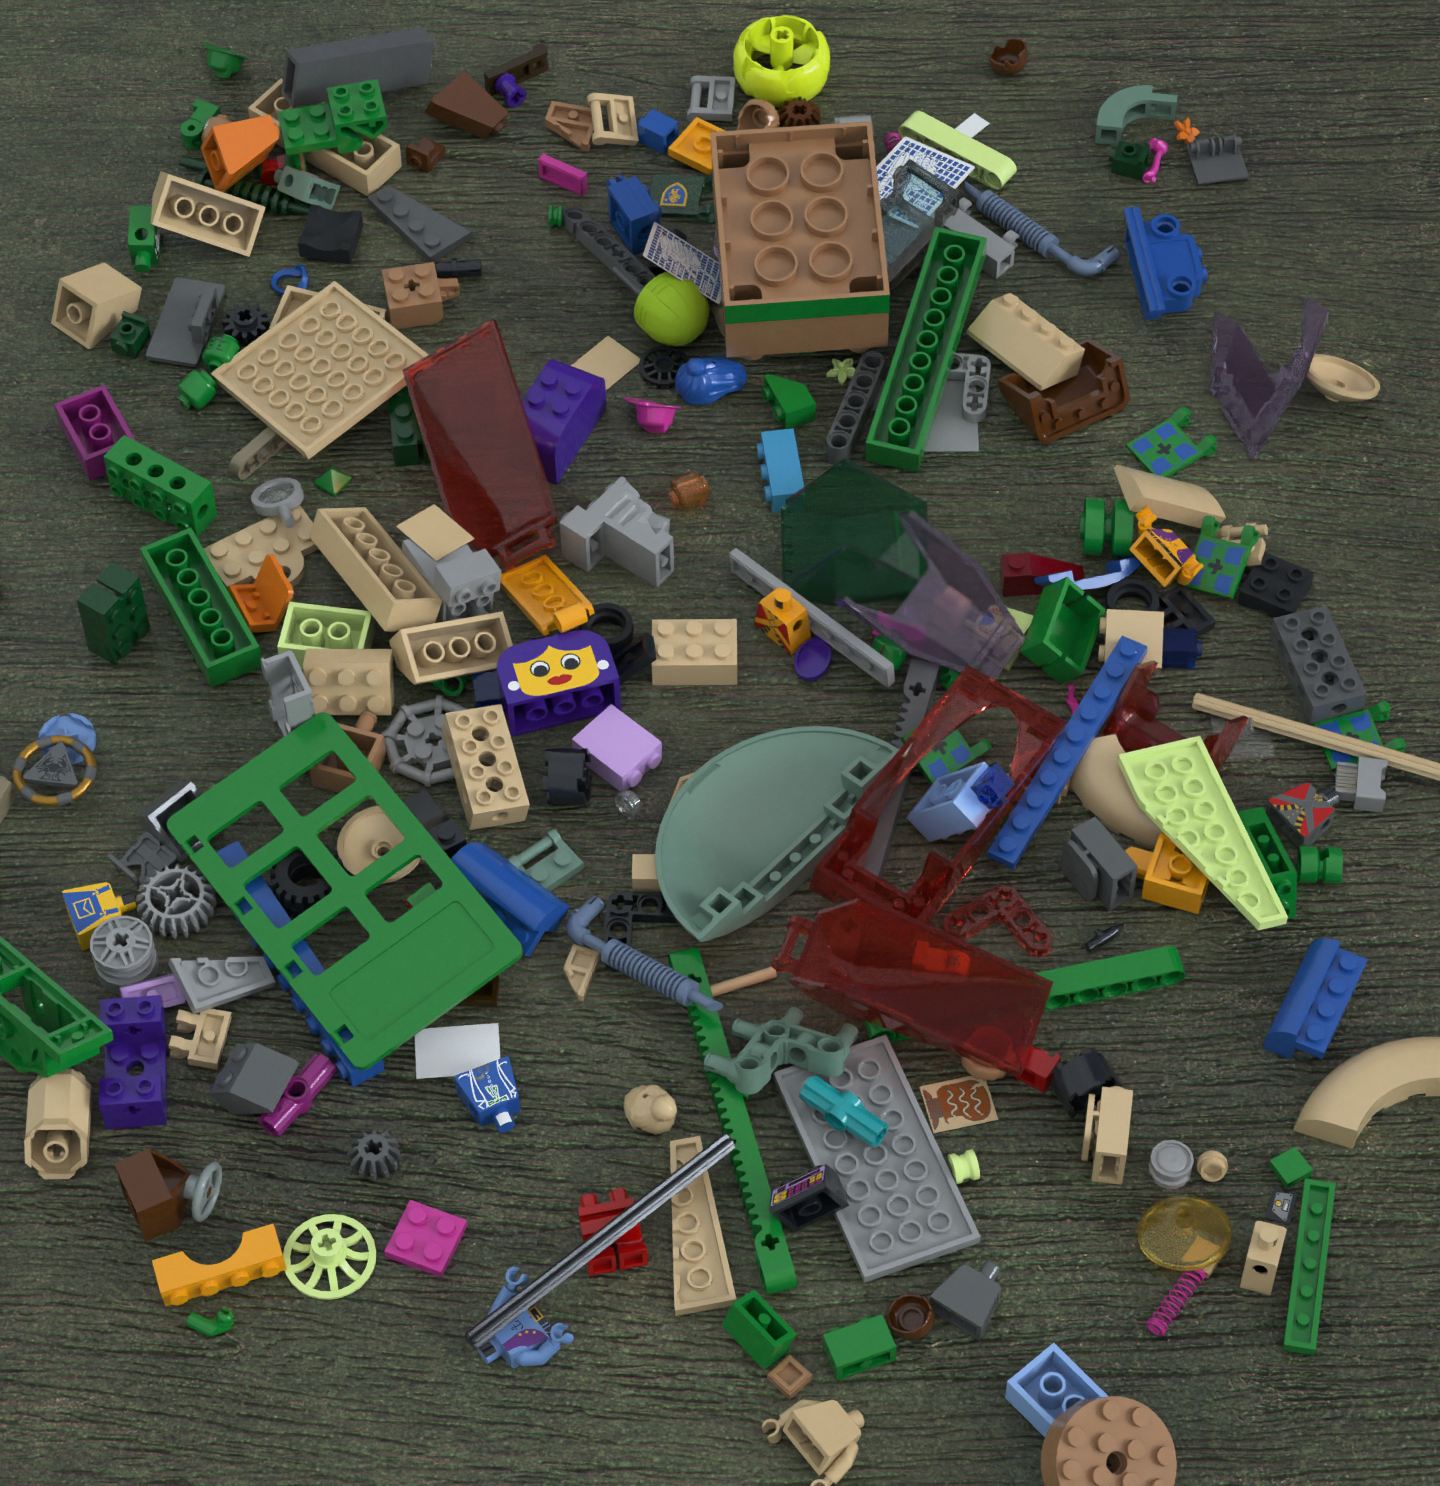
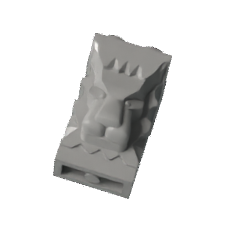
M621 476L615 483L608 485L604 493L596 501H592L586 510L577 505L570 513L567 512L563 515L559 524L562 557L588 573L604 556H607L655 588H658L674 572L673 536L669 535L670 519L654 513L646 502L639 499L640 494L627 482L626 478Z
M411 539L403 541L402 552L442 599L436 623L492 613L494 592L500 590L501 569L486 549L472 552L469 546L465 544L435 561Z

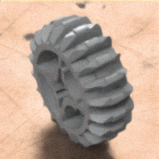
M177 863L175 869H170L167 865H165L163 872L155 869L154 877L146 876L145 885H139V895L136 898L138 915L149 926L153 934L160 932L163 939L169 933L175 940L178 934L181 933L188 938L189 931L193 930L199 933V925L207 926L208 918L214 917V908L217 905L215 889L200 870L193 871L190 864L185 869H182L179 863ZM188 890L197 893L199 898L193 897L192 894L188 893ZM154 904L160 905L161 909H164L165 912L158 911L154 908Z

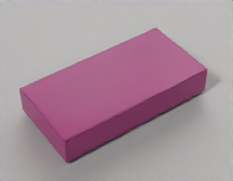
M542 154L538 159L540 178L581 196L586 194L588 191L587 172L548 155Z

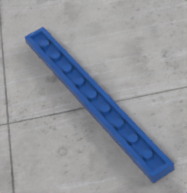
M1123 635L1121 636L988 850L987 858L1014 870L1146 656L1148 646Z

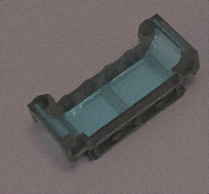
M911 159L903 166L897 167L892 176L894 179L893 192L887 198L884 197L880 200L890 293L926 257L935 227L943 228L946 220L951 215L954 216L959 208L960 192Z

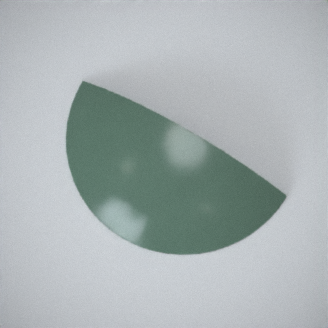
M805 726L780 729L757 735L724 750L706 762L683 784L672 799L659 827L656 841L655 864L660 890L676 920L699 942H705L729 934L749 924L787 898L813 875L857 825L888 779L902 753L901 750L886 741L855 730L826 726Z

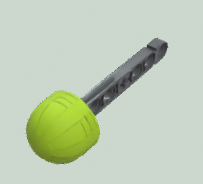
M578 207L565 209L563 226L571 234L576 233V238L638 295L634 307V317L637 324L650 337L662 344L676 347L691 343L703 333L708 323L709 303L707 297L699 292L700 289L692 280L683 279L681 281L668 272L655 276L606 229L594 221L593 217L585 210Z

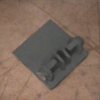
M1236 134L1223 136V141L1221 136H1217L1216 142H1214L1213 137H1209V140L1194 139V142L1186 145L1198 185L1249 178L1239 146H1242L1241 136H1236Z

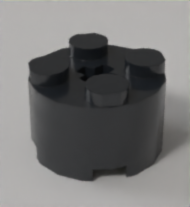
M553 748L545 750V766H548V775H543L542 789L543 792H547L548 805L587 806V801H590L592 791V775H589V768L586 766V762H591L588 748Z
M1087 1048L1079 1054V1057L1069 1062H1060L1052 1069L1054 1076L1051 1080V1086L1071 1118H1075L1076 1114L1082 1113L1084 1118H1086L1089 1093L1095 1094L1094 1105L1097 1108V1102L1101 1099L1102 1087H1122L1104 1055L1098 1053L1095 1048Z

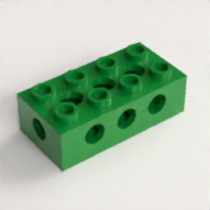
M123 435L103 456L110 490L114 495L133 502L137 508L153 513L159 520L175 525L180 531L191 527L198 538L218 516L211 481L137 441Z

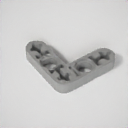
M956 353L953 363L959 367L953 370L950 369L948 380L965 381L962 416L971 423L981 422L985 419L991 370L990 360L983 355ZM976 367H981L980 376L975 375ZM978 385L983 390L981 392H973L969 388ZM972 402H978L977 411H971Z

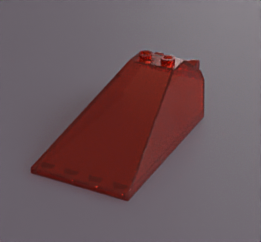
M491 319L402 371L446 514L475 538L468 542L477 551L486 549L492 558L499 555L503 567L510 571L520 561L544 548L550 549L556 545V541L549 528L557 524L558 521L547 478L497 321ZM539 534L540 539L511 554V548Z
M863 894L857 899L819 910L814 922L797 915L789 918L786 926L788 931L779 953L774 955L771 965L776 971L792 973L790 983L807 996L844 1014L1011 1075L1021 1076L1053 984L1052 981ZM802 933L808 937L799 959L796 960L790 956L799 934Z

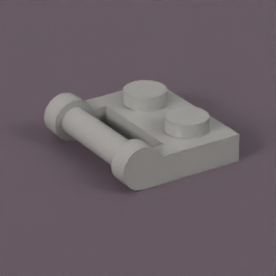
M693 76L690 79L692 92L690 108L687 110L686 119L689 122H692L696 117L702 120L732 122L736 78ZM703 89H709L707 108L700 107Z

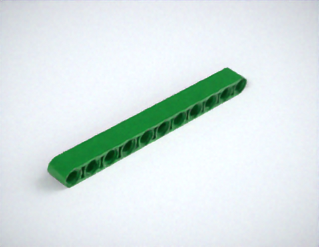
M1164 946L879 1004L867 1008L862 1013V1018L869 1040L887 1035L889 1042L892 1043L1171 986L1185 979L1186 973L1177 948L1174 946Z

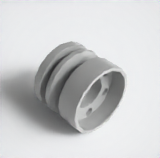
M115 916L103 921L94 930L90 939V951L95 963L97 977L104 988L112 993L121 995L120 986L156 978L159 972V960L153 936L147 924L139 918Z

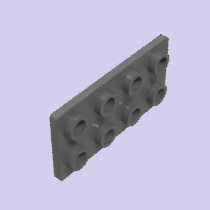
M175 277L148 346L146 359L197 367L226 291L225 285Z

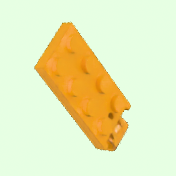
M696 117L668 148V156L712 177L710 132L725 130Z
M546 554L501 574L500 588L544 636L556 629L560 633H564L588 622L587 614L590 616L595 614L592 603Z

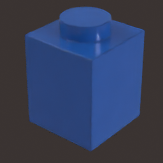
M652 109L637 124L639 143L664 155L671 144L678 138V121Z

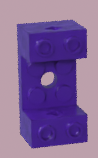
M161 995L100 999V1020L113 1032V1041L105 1044V1078H99V1107L105 1128L116 1129L167 1125V1018ZM140 1066L144 1068L140 1075L132 1076L128 1074L132 1067Z

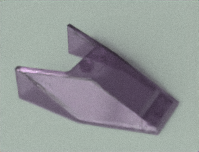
M914 511L900 512L898 518L928 564L924 575L896 612L891 615L857 604L847 596L836 597L833 602L908 654L993 683L1025 641L1026 637L976 561Z

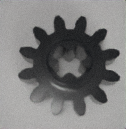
M245 302L244 307L241 308L235 304L234 312L225 311L226 318L222 319L225 334L234 337L238 342L242 340L244 346L248 345V341H254L258 336L263 335L270 327L267 311H260L259 304L250 308L248 302Z

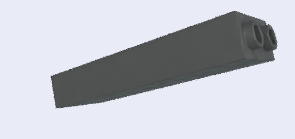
M423 27L286 50L281 94L294 108L328 102L326 89L328 87L378 79L380 91L384 92L428 84L429 74L432 70V54L435 49L434 39Z

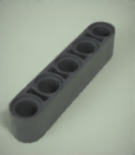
M867 351L861 356L828 433L826 458L834 466H843L850 461L883 383L885 358L880 352Z

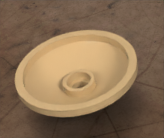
M1312 354L1306 356L1301 366L1306 378L1319 392L1331 401H1366L1376 397L1380 390V384L1372 374L1347 360L1330 355Z
M379 806L364 809L352 816L340 831L337 841L339 859H342L344 869L350 875L355 876L382 857L380 856L382 853L389 852L403 842L404 836ZM421 858L413 860L383 883L403 878L414 870L421 861Z

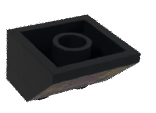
M825 1164L811 1168L807 1174L797 1179H788L780 1187L772 1190L769 1209L773 1216L796 1232L848 1207L849 1203L838 1173Z

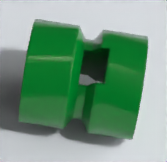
M1299 845L1297 851L1298 884H1315L1317 880H1321L1323 884H1341L1343 871L1341 846H1324L1322 850H1318L1316 846Z

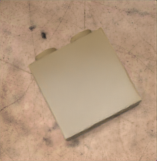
M1107 609L1105 617H1100L1099 634H1104V645H1099L1098 662H1103V665L1105 664L1123 635L1148 646L1147 654L1136 672L1160 673L1162 669L1164 612Z

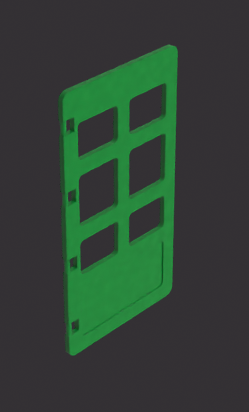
M318 713L177 811L167 821V828L174 839L287 980L325 1031L339 1046L351 1064L358 1070H367L513 965L523 955V948L517 938L328 713ZM335 754L356 778L355 782L307 816H300L281 793L282 788L329 755ZM372 799L404 836V840L358 874L350 876L320 841L318 834L365 800ZM264 805L284 829L283 832L235 867H228L209 844L210 839L256 806ZM196 838L203 846L197 852L189 845ZM300 850L332 888V891L285 926L277 928L254 901L245 887L249 882L290 853ZM417 858L423 859L442 882V887L391 923L386 922L368 900L367 894ZM244 900L252 907L246 914H243L237 906ZM349 910L370 935L369 939L321 974H312L293 950L294 946L342 911ZM294 963L302 971L295 978L287 969ZM345 1027L354 1036L346 1043L338 1034Z

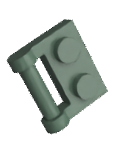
M553 828L545 833L544 838L517 856L512 855L506 859L550 892L584 869V862L561 839L559 833ZM551 846L555 849L554 852L527 870L523 867L524 864Z

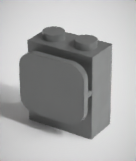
M1096 816L1088 821L1077 823L1071 830L1070 840L1063 844L1062 870L1085 900L1091 901L1097 896L1110 912L1133 898L1138 866Z

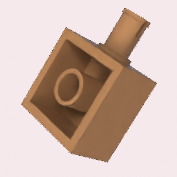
M363 711L360 713L355 727L338 723L379 773L387 754L384 735L372 732L374 725L377 723V717L370 712ZM335 754L329 755L309 769L312 786L340 793L354 783L356 779Z

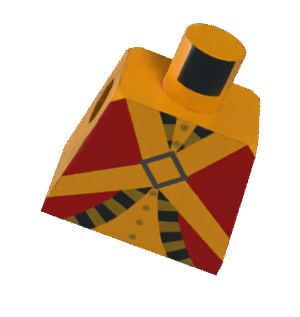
M776 588L759 602L754 625L792 656L805 641L812 639L807 610L792 597L789 590Z

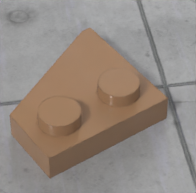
M552 101L545 117V126L583 151L589 152L592 143V133H594L591 108Z

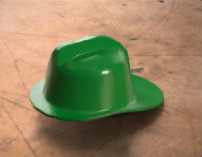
M204 41L200 42L207 48V66L219 78L228 79L231 75L238 74L244 60L249 59L221 46Z

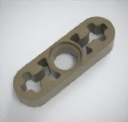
M267 427L233 456L229 463V472L241 480L246 479L288 442L270 427Z

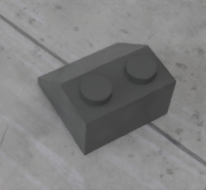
M192 781L176 782L135 815L145 831L150 832L160 841L161 846L165 845L177 856V863H181L188 855L169 832L167 821L173 814L201 795ZM197 838L189 843L194 851L202 846Z
M259 1043L236 1044L230 1051L229 1059L224 1068L217 1075L210 1094L232 1115L273 1113L299 1062Z

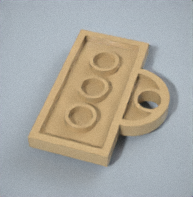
M300 505L291 511L295 520L293 527H286L280 515L269 516L203 548L226 589L229 585L254 583L268 554H274L278 563L282 566L283 572L290 574L287 579L292 587L301 581L305 572L303 557L319 550V548L309 537L313 522Z

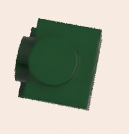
M1119 141L1117 147L1112 146L1108 161L1112 162L1111 173L1141 180L1148 164L1150 144L1145 143L1144 146Z
M123 311L121 314L122 319L109 336L112 351L119 355H126L136 359L151 337L148 319Z

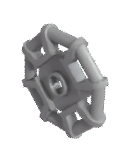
M437 695L434 699L408 706L405 704L401 705L398 708L399 712L386 731L381 733L385 739L386 753L390 762L389 769L394 774L400 773L421 782L425 787H431L432 784L454 779L455 776L442 733L445 717L443 711L449 713L467 710V708L444 699L443 695ZM434 710V715L417 719L415 716ZM407 722L408 726L405 735L398 734L404 723ZM431 739H439L437 746L427 742ZM405 746L407 754L400 757L397 747ZM417 763L422 764L425 769V772L415 767H412L411 765H417ZM451 766L450 768H446V769H443V770H439V771H435V772H434V770H438V769H441V768H445V767Z

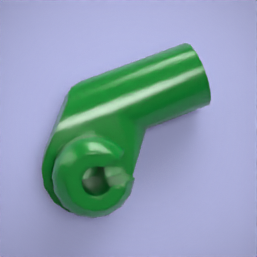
M224 1308L217 1312L216 1317L208 1319L192 1312L186 1321V1326L206 1336L213 1337L232 1328L234 1325V1314L231 1310Z

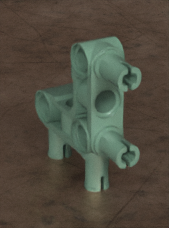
M797 1007L789 1008L781 1020H770L761 1025L737 1018L732 1025V1037L749 1042L738 1056L733 1059L709 1052L704 1060V1070L727 1077L731 1083L735 1084L738 1092L747 1095L758 1093L769 1082L771 1074L776 1067L782 1064L790 1063L807 1068L808 1071L816 1074L836 1077L844 1072L845 1060L850 1054V1046L858 1038L857 1034L859 1032L857 1027L850 1023L844 1024L836 1036L799 1026L804 1021V1014Z

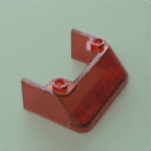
M1154 660L1135 666L1103 731V736L1116 734L1125 753L1187 739L1155 719L1160 709V701L1154 692L1146 688L1158 664ZM1243 715L1227 721L1220 734L1209 735L1203 743L1217 770L1230 756L1249 719L1248 717Z

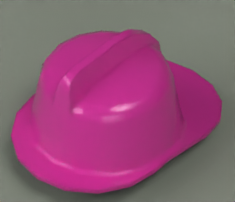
M623 397V400L635 404L637 422L649 433H665L673 423L676 409H681V407L666 406L645 399Z

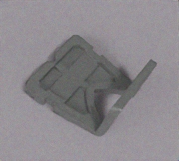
M145 831L137 839L138 842L130 847L120 861L111 853L107 855L113 867L119 872L123 871L138 889L139 885H145L146 876L154 877L155 869L163 872L165 865L171 868L178 861L177 856L165 845L161 846L160 841L148 831ZM141 866L139 880L128 868Z

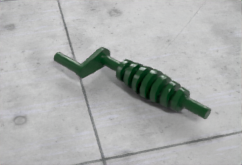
M181 156L180 166L202 171L198 175L196 183L215 189L205 161ZM239 180L224 192L265 206L264 213H269L271 210L272 214H280L281 212L282 215L289 216L291 212H296L308 216L311 206L295 202L294 197L288 194L285 195L281 191H276L271 186L266 187L263 183L256 185L255 182L249 181L246 184V181Z

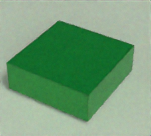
M1296 1147L1280 1154L1269 1162V1167L1286 1189L1311 1176L1313 1172L1311 1166Z

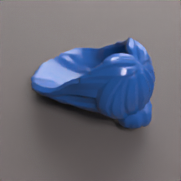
M722 355L691 358L679 368L675 378V389L678 394H681L687 404L694 406L714 403V401L727 393L742 389L747 381V373L741 363Z

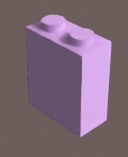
M612 704L572 738V748H588L590 751L591 762H586V766L622 793L630 787L636 786L642 779V776L650 769H655L662 760V742Z

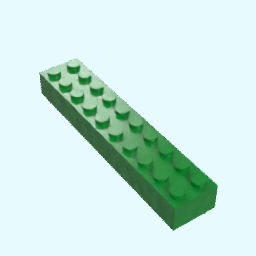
M935 227L866 440L865 461L919 472L986 258L987 238Z

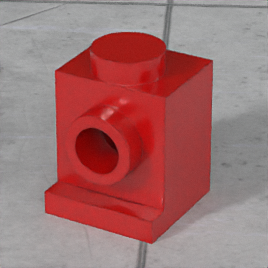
M1026 1044L1024 1048L1019 1047L1013 1056V1077L1045 1093L1051 1085V1080L1054 1076L1052 1069L1061 1062V1056L1056 1053L1054 1057H1051L1045 1050L1034 1048L1029 1044Z

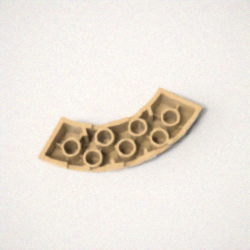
M1116 734L1094 738L1070 777V791L1074 792L1082 801V806L1100 818L1101 823L1109 830L1118 835L1122 833L1134 839V843L1154 850L1160 832H1164L1138 807L1117 762L1118 754H1123L1125 751L1120 745Z
M1422 1036L1389 1041L1352 1056L1329 1073L1312 1092L1300 1111L1293 1131L1353 1149L1356 1139L1363 1128L1371 1120L1372 1116L1382 1108L1386 1109L1398 1102L1407 1100L1409 1096L1417 1094L1440 1096V1037Z

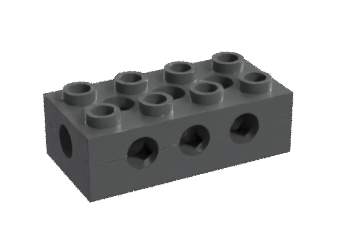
M1327 606L1273 618L1270 641L1308 725L1313 726V723L1364 710L1367 698L1366 690Z

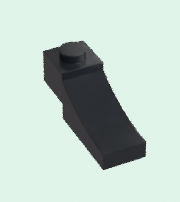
M427 790L403 801L450 859L462 847L467 845L466 838L454 820L449 819L442 812Z

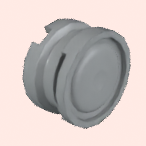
M1165 1140L1158 1143L1152 1150L1148 1166L1149 1175L1154 1179V1183L1165 1189H1177L1184 1186L1191 1176L1194 1163L1193 1153L1188 1146L1179 1141Z

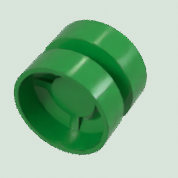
M1085 497L1084 512H1080L1079 540H1082V555L1101 556L1104 542L1109 541L1112 557L1130 558L1131 551L1129 548L1132 546L1134 512L1129 510L1126 499L1115 498L1111 513H1106L1104 498Z

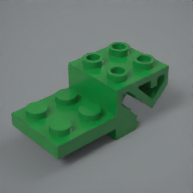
M378 79L326 88L328 103L277 111L286 156L337 147L339 154L358 151L363 146L361 134L373 140L388 127Z

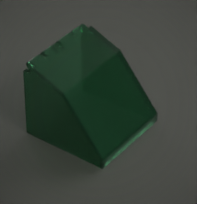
M847 458L838 462L785 500V505L787 506H783L780 509L782 526V582L806 600L831 606H842L922 597L931 592L927 502Z

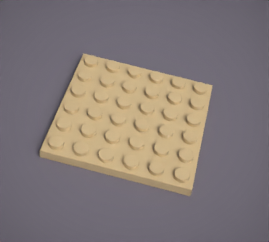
M334 281L234 355L229 363L222 364L210 374L219 386L309 460L425 372L434 363L430 355Z

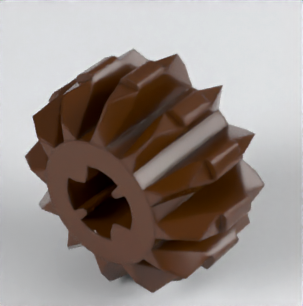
M794 97L792 102L785 101L783 107L779 108V127L821 125L819 107H816L814 101L807 102L805 97L802 100H797Z

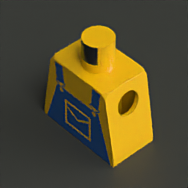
M107 882L62 891L66 909L82 951L90 948L92 934L103 921L115 916H122V913L137 908L132 892L115 897L110 883Z

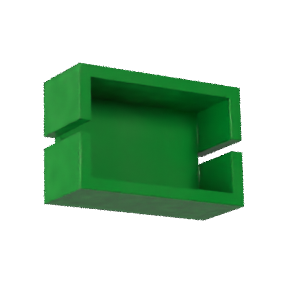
M1068 577L1044 587L1020 651L1038 667L1044 665L1042 670L1059 684L1083 675L1099 631L1100 617H1104L1106 609L1089 595L1075 600L1083 596L1085 591Z

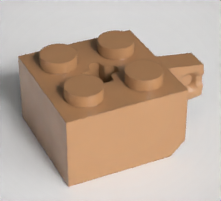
M434 262L382 270L390 324L395 329L440 322L444 318L442 301L460 296L458 279L437 278Z

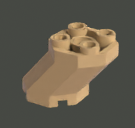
M65 1069L48 1078L38 1075L37 1079L29 1086L26 1135L24 1139L25 1163L30 1168L32 1166L36 1168L38 1174L43 1179H70L75 1175L76 1170L80 1167L82 1168L88 1162L92 1085L86 1081L85 1076L81 1072Z

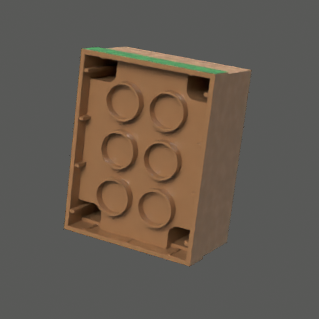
M872 121L710 132L712 189L726 358L742 357L747 360H757L764 355L842 349L863 353L872 347L888 346L890 291Z

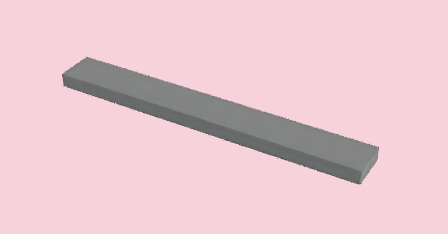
M735 548L729 553L732 573L765 597L776 588L789 590L792 597L806 608L810 631L884 686L889 687L895 682L894 664L739 549Z

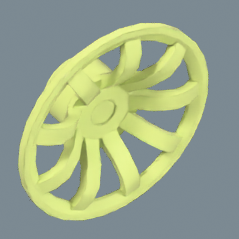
M337 1214L321 1215L302 1223L288 1238L283 1252L287 1268L285 1273L291 1284L309 1297L324 1300L338 1299L354 1293L368 1281L376 1264L377 1252L370 1232L355 1219ZM334 1221L333 1229L318 1230L316 1224ZM342 1223L358 1230L348 1238H342L340 1235ZM309 1229L313 1237L311 1244L296 1242L298 1237L305 1230ZM364 1237L369 1252L360 1253L352 1251L347 1247L356 1244ZM292 1250L300 1253H310L302 1262L291 1265L290 1256ZM345 1259L368 1261L362 1275L355 1272ZM315 1264L309 1281L304 1285L294 1273L302 1272ZM338 1266L354 1281L342 1289H338L335 1270ZM323 1269L328 1271L331 1291L314 1289L322 1275Z

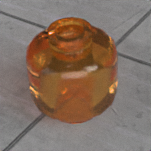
M693 471L671 481L672 491L668 492L673 506L679 505L686 512L707 503L708 495L711 494L703 474L698 475Z

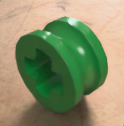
M549 204V228H553L554 225H557L559 228L563 227V205L554 207L553 204Z

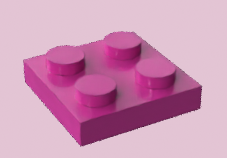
M410 1200L384 1251L385 1257L442 1278L468 1226L467 1220Z

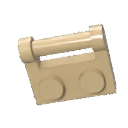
M591 93L587 96V103L591 107L593 144L603 145L608 143L635 146L638 143L633 96ZM601 105L607 107L609 131H604Z

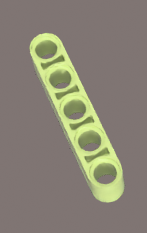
M915 111L898 129L902 139L904 137L911 138L975 166V169L968 176L992 189H1001L1016 173L1015 163L1007 156L924 112Z

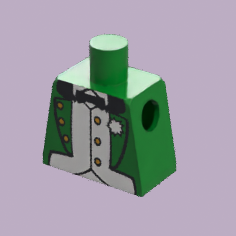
M130 206L128 248L132 263L135 264L134 269L141 273L149 272L150 265H157L160 262L163 230L161 227L151 224L152 206Z

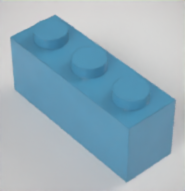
M794 429L761 432V443L756 444L758 460L763 459L764 463L760 465L762 481H767L768 485L764 486L765 501L771 502L772 513L805 509V488Z

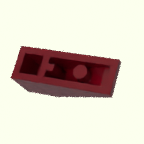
M1032 553L1001 554L999 577L1002 597L1042 594L1044 587L1035 584L1034 578L1072 571L1074 581L1084 579L1083 566Z

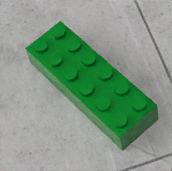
M191 527L140 548L143 566L211 688L262 667L260 647Z

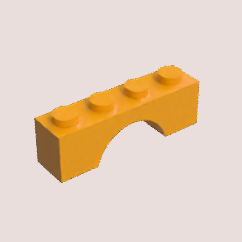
M274 1223L243 1232L242 1241L237 1251L230 1258L218 1264L204 1265L196 1263L189 1259L183 1251L152 1260L165 1306L182 1305L189 1299L202 1295L211 1296L219 1290L231 1286L240 1287L246 1285L251 1280L261 1277H273L280 1271L287 1270Z

